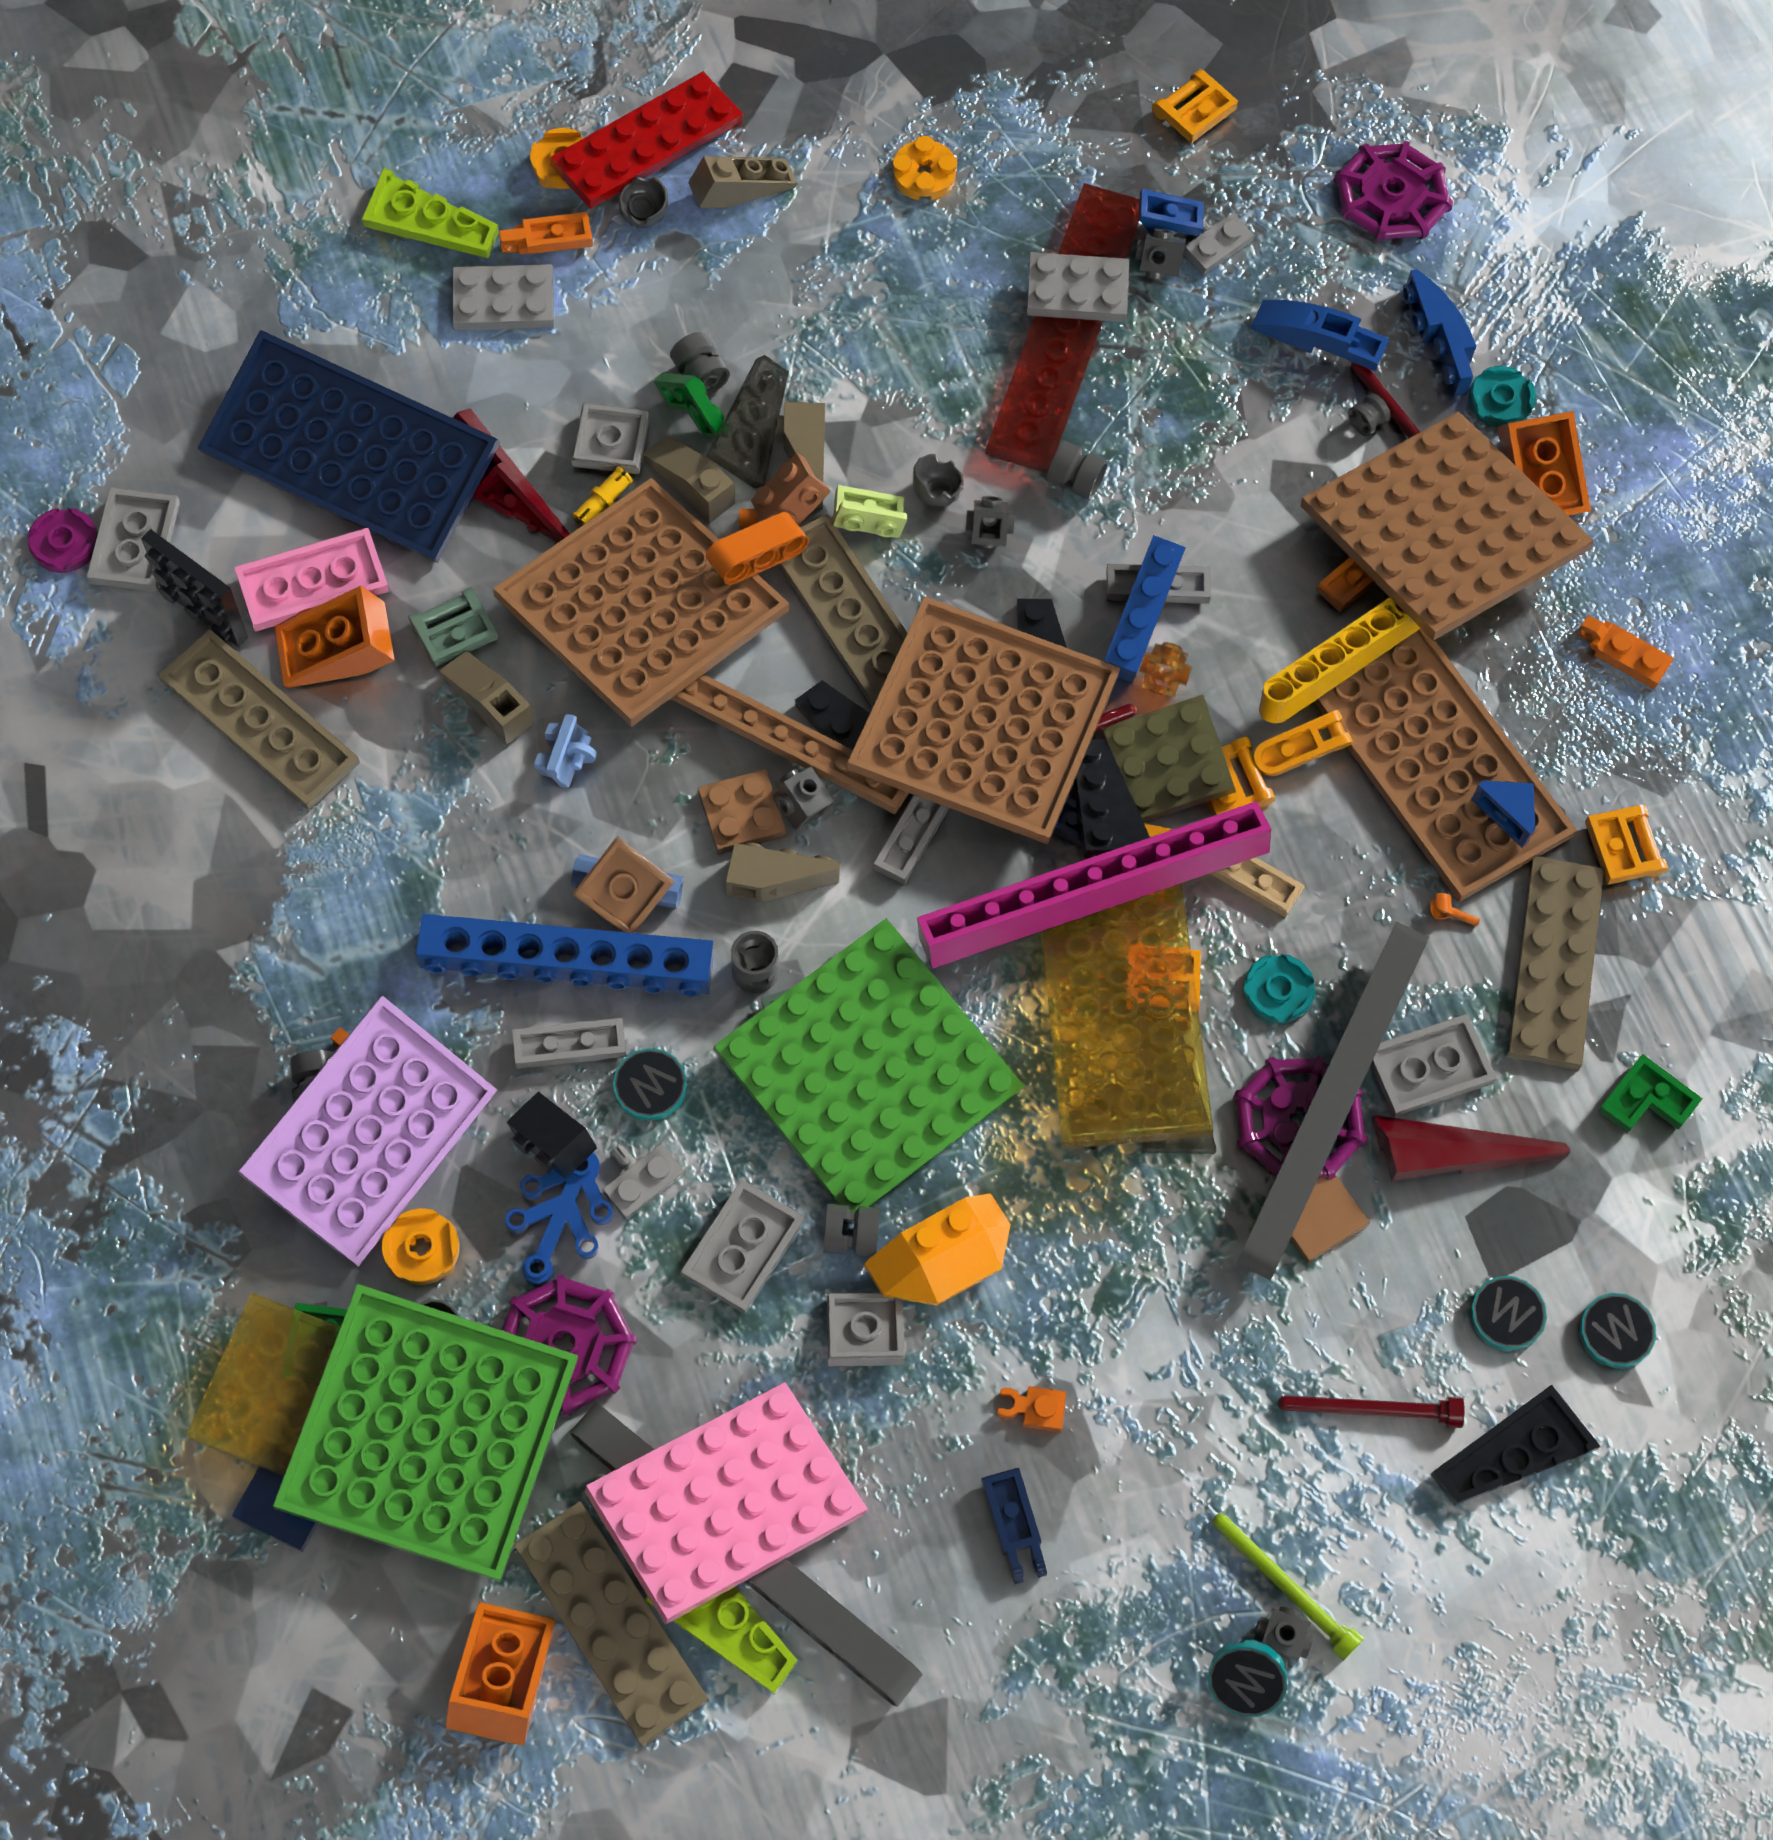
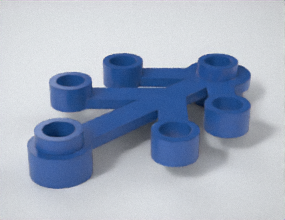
M594 1153L584 1161L588 1164L586 1170H575L566 1179L556 1171H552L539 1177L534 1174L526 1175L520 1182L521 1193L529 1200L539 1198L544 1190L566 1183L561 1195L526 1210L520 1208L511 1209L506 1214V1226L510 1232L515 1234L524 1232L529 1225L551 1217L536 1254L527 1257L522 1266L524 1278L531 1286L540 1287L552 1280L554 1270L550 1259L566 1222H568L576 1240L575 1248L579 1257L586 1260L592 1259L599 1251L598 1241L593 1235L589 1234L575 1202L582 1187L591 1205L590 1216L592 1221L597 1225H606L613 1218L612 1206L603 1199L595 1181L600 1173V1163ZM529 1182H536L539 1185L538 1189L534 1192L526 1191L525 1186ZM598 1208H606L609 1211L607 1216L604 1218L596 1217L594 1214ZM514 1216H522L524 1218V1222L520 1226L510 1224ZM589 1241L594 1244V1248L590 1252H583L580 1249L581 1244ZM534 1263H542L544 1265L543 1271L537 1274L531 1272L530 1268Z

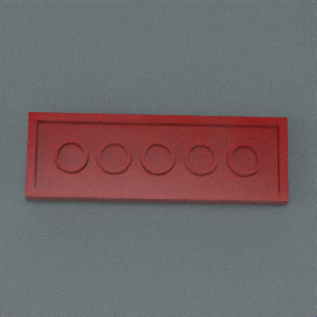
M703 71L551 156L550 166L579 198L592 209L620 193L636 177L646 178L742 123L744 114Z

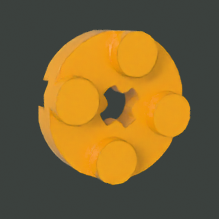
M555 128L545 132L544 138L539 140L538 143L536 141L533 143L530 150L531 168L542 187L570 189L568 184L550 166V157L583 139L581 132L571 128Z
M920 136L916 141L901 147L896 153L892 166L895 186L901 193L911 199L920 200V196H930V200L939 199L945 196L955 184L957 159L943 144L935 142L929 136ZM927 166L930 168L931 173L926 171L919 173V167Z
M418 1208L402 1213L396 1218V1222L391 1225L390 1229L386 1230L382 1240V1253L388 1268L399 1281L410 1285H429L449 1276L453 1272L459 1257L460 1243L454 1226L449 1220L432 1209ZM424 1238L426 1244H432L431 1249L427 1250L425 1255L418 1256L417 1252L410 1251L411 1247L417 1245V1239Z

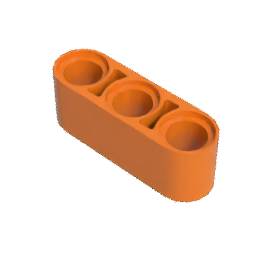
M782 512L714 542L706 552V559L726 584L732 585L796 557L805 550L809 543V538L789 513Z

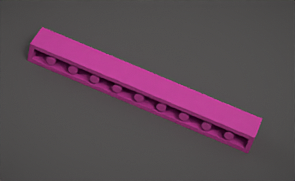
M1255 801L917 917L919 940L933 969L1270 853L1271 827L1258 802Z

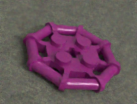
M1404 141L1403 144L1375 146L1365 143L1359 146L1358 152L1342 170L1336 171L1334 175V182L1338 187L1342 207L1340 215L1344 220H1351L1377 237L1376 241L1383 242V239L1417 237L1420 240L1428 237L1429 231L1445 213L1450 212L1453 207V200L1449 197L1445 178L1446 167L1442 162L1436 163L1410 146L1408 141ZM1399 157V158H1394V159H1393V162H1389V163H1384V162H1385V159H1379V158ZM1364 163L1370 166L1364 174L1356 173ZM1425 181H1433L1435 193L1428 191ZM1351 185L1360 188V198L1355 201L1353 200ZM1397 186L1400 189L1398 193H1392L1386 187L1393 188ZM1424 204L1433 206L1424 218L1418 213ZM1368 209L1382 219L1381 224L1361 211ZM1404 219H1408L1411 223L1408 225L1387 226L1388 222L1398 224L1403 222Z
M1272 1056L1265 1060V1065L1241 1090H1236L1233 1100L1237 1106L1239 1130L1237 1144L1241 1150L1245 1149L1276 1177L1300 1128L1296 1121H1290V1116H1294L1297 1111L1306 1115L1318 1090L1316 1085L1318 1076L1323 1079L1329 1066L1324 1062V1057L1317 1056V1058L1275 1059ZM1311 1073L1308 1082L1286 1083L1282 1074ZM1272 1079L1277 1089L1265 1101L1256 1098L1257 1093ZM1359 1089L1347 1115L1349 1130L1341 1128L1337 1136V1140L1344 1143L1329 1159L1327 1158L1319 1177H1328L1329 1180L1335 1178L1336 1172L1356 1150L1366 1145L1367 1136L1364 1134L1360 1099L1363 1095L1361 1089ZM1251 1109L1261 1112V1131L1253 1132ZM1267 1140L1270 1144L1273 1142L1278 1146V1151L1283 1154L1282 1160L1280 1161L1260 1142Z
M557 1275V1279L518 1298L513 1296L509 1301L510 1308L501 1330L516 1335L523 1316L530 1321L524 1338L558 1349L556 1345H553L555 1339L562 1340L564 1335L571 1336L570 1343L574 1347L572 1350L566 1351L578 1355V1361L570 1384L580 1382L591 1374L599 1380V1382L573 1395L570 1394L569 1384L560 1412L563 1413V1416H572L573 1411L607 1394L617 1393L620 1389L619 1382L631 1348L637 1342L636 1335L631 1333L614 1299V1292L610 1289L604 1291L567 1279L565 1275ZM566 1294L592 1302L593 1304L588 1310L567 1304ZM557 1296L558 1304L552 1306V1309L544 1313L541 1311L536 1314L530 1309ZM601 1311H604L614 1334L603 1335L599 1329L595 1317ZM605 1346H616L607 1373H605L598 1367Z

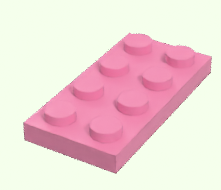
M369 528L234 567L255 632L277 626L360 585L375 596L390 592Z

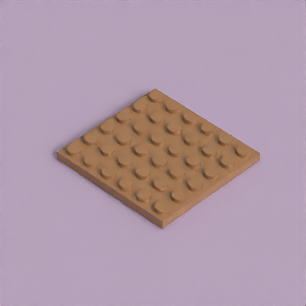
M1459 411L1302 497L1301 501L1303 510L1433 641L1591 550L1594 541Z
M652 478L493 588L494 597L630 727L637 724L789 612V602L758 574L732 585L726 584L706 559L707 550L719 539Z
M924 596L848 760L847 770L1048 845L1119 676L1120 667Z

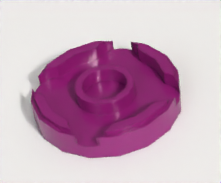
M56 508L40 515L31 525L28 533V547L32 557L39 566L50 572L67 573L76 571L91 561L98 533L95 524L87 514L75 508L60 511Z

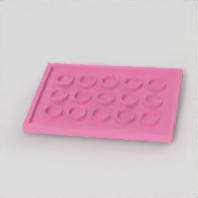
M786 1382L586 1485L584 1491L665 1625L861 1518L868 1510Z

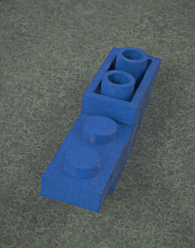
M1411 270L1407 283L1403 285V298L1406 304H1410L1413 328L1415 332L1419 331L1423 344L1433 342L1435 354L1437 357H1441L1443 363L1444 381L1447 385H1450L1453 396L1467 395L1473 379L1470 363L1477 347L1472 333L1463 316L1449 297L1419 270Z
M1263 300L1250 328L1308 353H1312L1314 347H1317L1375 372L1390 340L1387 337L1360 327L1361 318L1325 306L1290 300Z

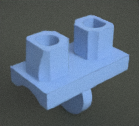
M565 714L562 723L548 724L545 740L554 748L552 753L540 752L537 754L534 767L540 775L553 778L559 787L569 788L575 770H581L583 763H593L597 756L596 750L589 746L592 738L588 736L586 729L577 724V717L575 715Z

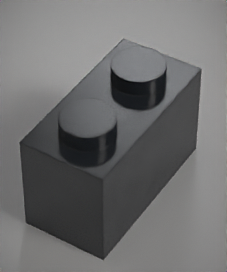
M539 1091L506 1122L514 1134L511 1141L522 1153L527 1155L531 1151L536 1155L534 1157L536 1162L546 1172L551 1173L554 1170L565 1179L597 1149L587 1129Z

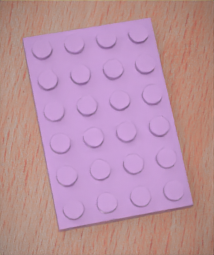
M381 996L237 1173L352 1265L358 1267L497 1092V1089L384 996Z

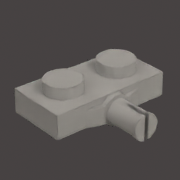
M1234 212L1212 225H1209L1203 219L1202 232L1199 237L1185 245L1183 254L1204 276L1250 244L1254 234Z
M620 1143L617 1145V1149L613 1148L610 1151V1155L615 1158L623 1170L619 1177L603 1188V1193L627 1221L685 1175V1171L662 1143L646 1156L636 1160Z

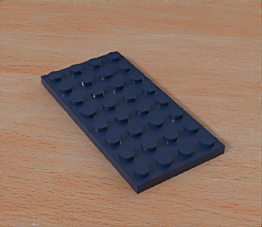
M260 330L197 449L201 453L363 529L369 528L370 532L438 563L500 442L491 435Z

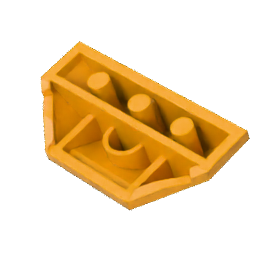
M991 1193L965 1197L901 1232L868 1259L863 1266L883 1297L893 1299L896 1297L911 1302L938 1306L1001 1270L1011 1224Z

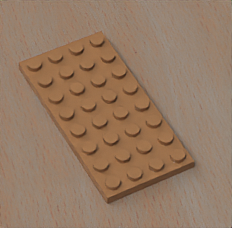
M1419 629L1314 701L1322 715L1339 710L1343 718L1341 725L1345 733L1349 732L1353 743L1347 749L1459 902L1529 863L1534 857L1541 856L1569 840L1578 831L1436 641H1433L1422 629ZM1482 781L1534 783L1535 831L1527 845L1523 848L1471 800L1477 786Z

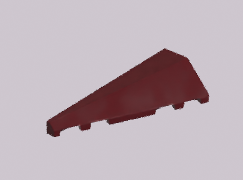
M471 408L459 411L454 415V419L491 435ZM499 445L473 497L505 516L514 517L528 525L527 528L529 530L542 533L554 540L556 545L570 535V533Z
M1380 1115L1372 1117L1379 1150L1384 1151L1391 1182L1453 1171L1466 1174L1563 1158L1570 1154V1148L1566 1143Z

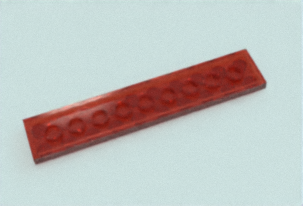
M1084 183L1058 254L1127 259L1140 223L1139 199ZM1043 316L1034 317L986 446L985 455L1048 473L1051 462L1061 444L1104 321Z

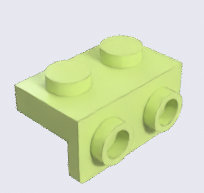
M838 485L834 498L833 526L845 528L848 531H862L878 534L882 537L899 538L907 522V514L903 513L904 497Z

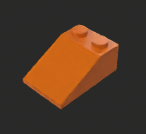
M1574 411L1508 423L1497 427L1501 452L1563 512L1569 516L1591 511Z
M361 585L275 626L283 685L286 688L364 675L395 661L385 602Z
M478 1602L449 1698L445 1729L524 1746L556 1619Z

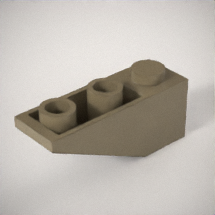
M703 156L688 182L699 208H730L793 189L798 184L786 158Z
M468 651L463 652L439 670V674L506 745L534 724L531 705L507 680Z
M746 842L744 844L734 843L726 878V896L766 902L837 884L840 880L841 862H836L831 857L824 855L814 857L799 855L798 852L791 849H780L779 851L765 849L762 845L753 842Z

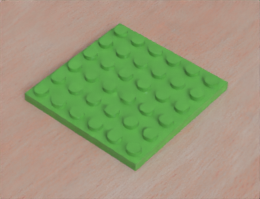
M887 918L723 1038L713 1048L835 1203L849 1205L851 1211H856L859 1206H873L1024 1088L1022 1082Z
M357 1284L274 1502V1509L501 1582L575 1370L578 1355Z

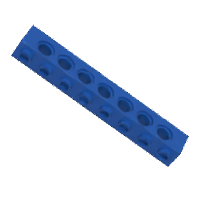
M422 914L416 956L420 968L437 974L450 970L461 971L462 974L470 977L494 974L505 980H517L519 977H526L545 984L554 983L555 980L570 981L571 984L579 987L602 984L613 990H626L628 987L643 988L644 991L654 994L663 993L664 990L678 991L681 995L688 997H698L701 994H710L714 943L713 940ZM455 943H463L466 945L464 949L459 952H451L448 950L449 947ZM498 946L502 948L496 955L490 956L485 954L489 947ZM531 949L538 952L531 959L521 957V954L526 950ZM563 953H571L575 956L569 962L557 960ZM600 956H606L611 959L608 964L603 966L593 963ZM638 959L647 962V965L641 969H634L629 966L631 962ZM671 963H679L684 966L678 972H670L665 969Z

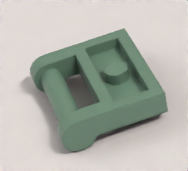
M472 587L461 591V596L419 614L417 611L408 615L414 632L418 635L435 668L454 660L465 651L471 652L498 639L497 631ZM469 608L470 610L431 629L427 628V626L463 609Z

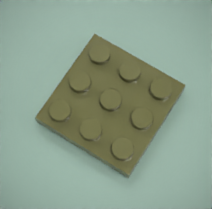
M1203 694L1103 728L1107 743L1144 823L1236 792Z

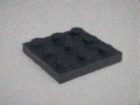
M150 529L141 540L146 550L145 558L153 568L151 573L160 585L158 589L160 594L168 602L174 604L177 601L185 607V612L197 623L204 621L224 642L229 640L237 647H240L248 639L231 587Z

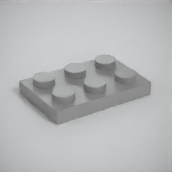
M1031 252L1027 315L1126 322L1129 259Z
M553 265L453 267L454 331L554 328Z
M110 487L87 574L89 584L158 592L160 585L151 573L153 568L145 558L146 550L141 538L152 529L169 543L171 542L180 506L178 496Z
M1468 1014L1381 1042L1371 1063V1068L1393 1117L1494 1084L1497 1080Z
M741 1179L682 1269L681 1276L746 1314L804 1224L805 1216Z

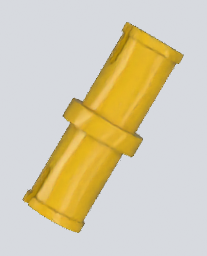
M616 467L614 472L599 487L595 486L590 491L591 496L571 514L577 524L582 521L581 526H583L614 504V500L633 483V479L627 472L624 476L622 475L624 472L623 468Z

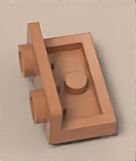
M796 452L780 467L779 471L769 482L757 491L751 502L761 521L778 513L787 512L800 525L830 493V489L825 483L815 477L807 460Z

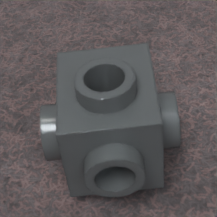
M1156 228L1154 233L1147 232L1145 241H1138L1135 260H1141L1140 270L1146 271V276L1156 279H1165V275L1179 277L1186 239L1173 237L1174 232L1166 229ZM1162 251L1165 255L1160 257L1154 252Z
M984 496L981 500H974L973 511L967 510L965 531H972V544H978L980 547L996 548L998 546H1006L1007 534H1013L1015 513H1009L1008 502H1002L1001 498ZM983 518H994L995 521L989 523Z
M812 767L800 773L797 769H794L784 775L779 780L781 786L772 795L776 800L778 810L784 816H787L796 830L824 815L835 802L828 792L825 781L815 773Z
M1280 1607L1279 1610L1273 1608L1266 1618L1260 1616L1253 1639L1268 1645L1277 1652L1285 1663L1284 1668L1286 1669L1287 1666L1292 1668L1299 1661L1300 1657L1307 1658L1313 1642V1636L1307 1634L1311 1622L1303 1620L1302 1613L1288 1607ZM1282 1630L1292 1634V1640H1283L1280 1637L1279 1631Z

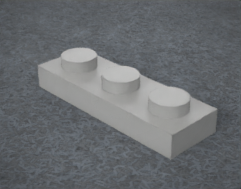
M1107 564L1106 601H1128L1141 565ZM1179 566L1165 602L1209 604L1211 599L1210 567Z
M914 795L875 860L873 870L905 885L950 808Z
M623 1018L512 1029L516 1069L627 1057Z

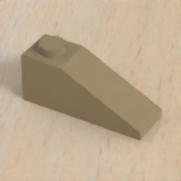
M784 402V415L777 416V436H784V450L788 458L790 459L796 452L803 456L815 477L823 482L825 403ZM823 501L816 508L823 509Z
M665 436L643 453L642 458L709 523L735 504L734 482L713 461L671 436Z

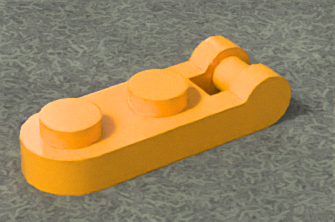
M1335 710L1263 741L1255 750L1254 761L1260 773L1273 777L1333 751L1344 749L1351 745L1353 740L1349 732L1345 733L1341 725L1343 718L1339 710ZM1328 729L1332 738L1323 742L1319 731Z

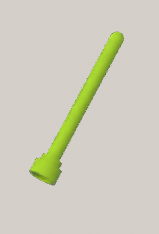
M1218 1513L1214 1516V1526L1331 1638L1328 1642L1333 1646L1332 1651L1342 1661L1360 1645L1365 1638L1353 1627L1349 1629L1345 1624L1341 1627L1225 1514Z

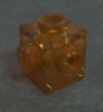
M1163 642L1162 645L1155 643L1152 653L1145 652L1139 672L1145 674L1142 687L1159 695L1175 697L1179 685L1186 686L1192 666L1186 664L1189 653L1182 651V647L1174 643ZM1162 665L1171 667V669H1166Z

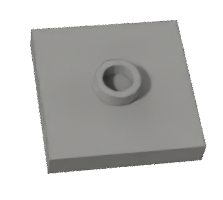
M583 403L571 459L572 467L614 471L616 467H621L624 469L623 473L639 474L650 421V411Z
M880 1292L827 1293L828 1366L905 1365L903 1299L883 1297Z

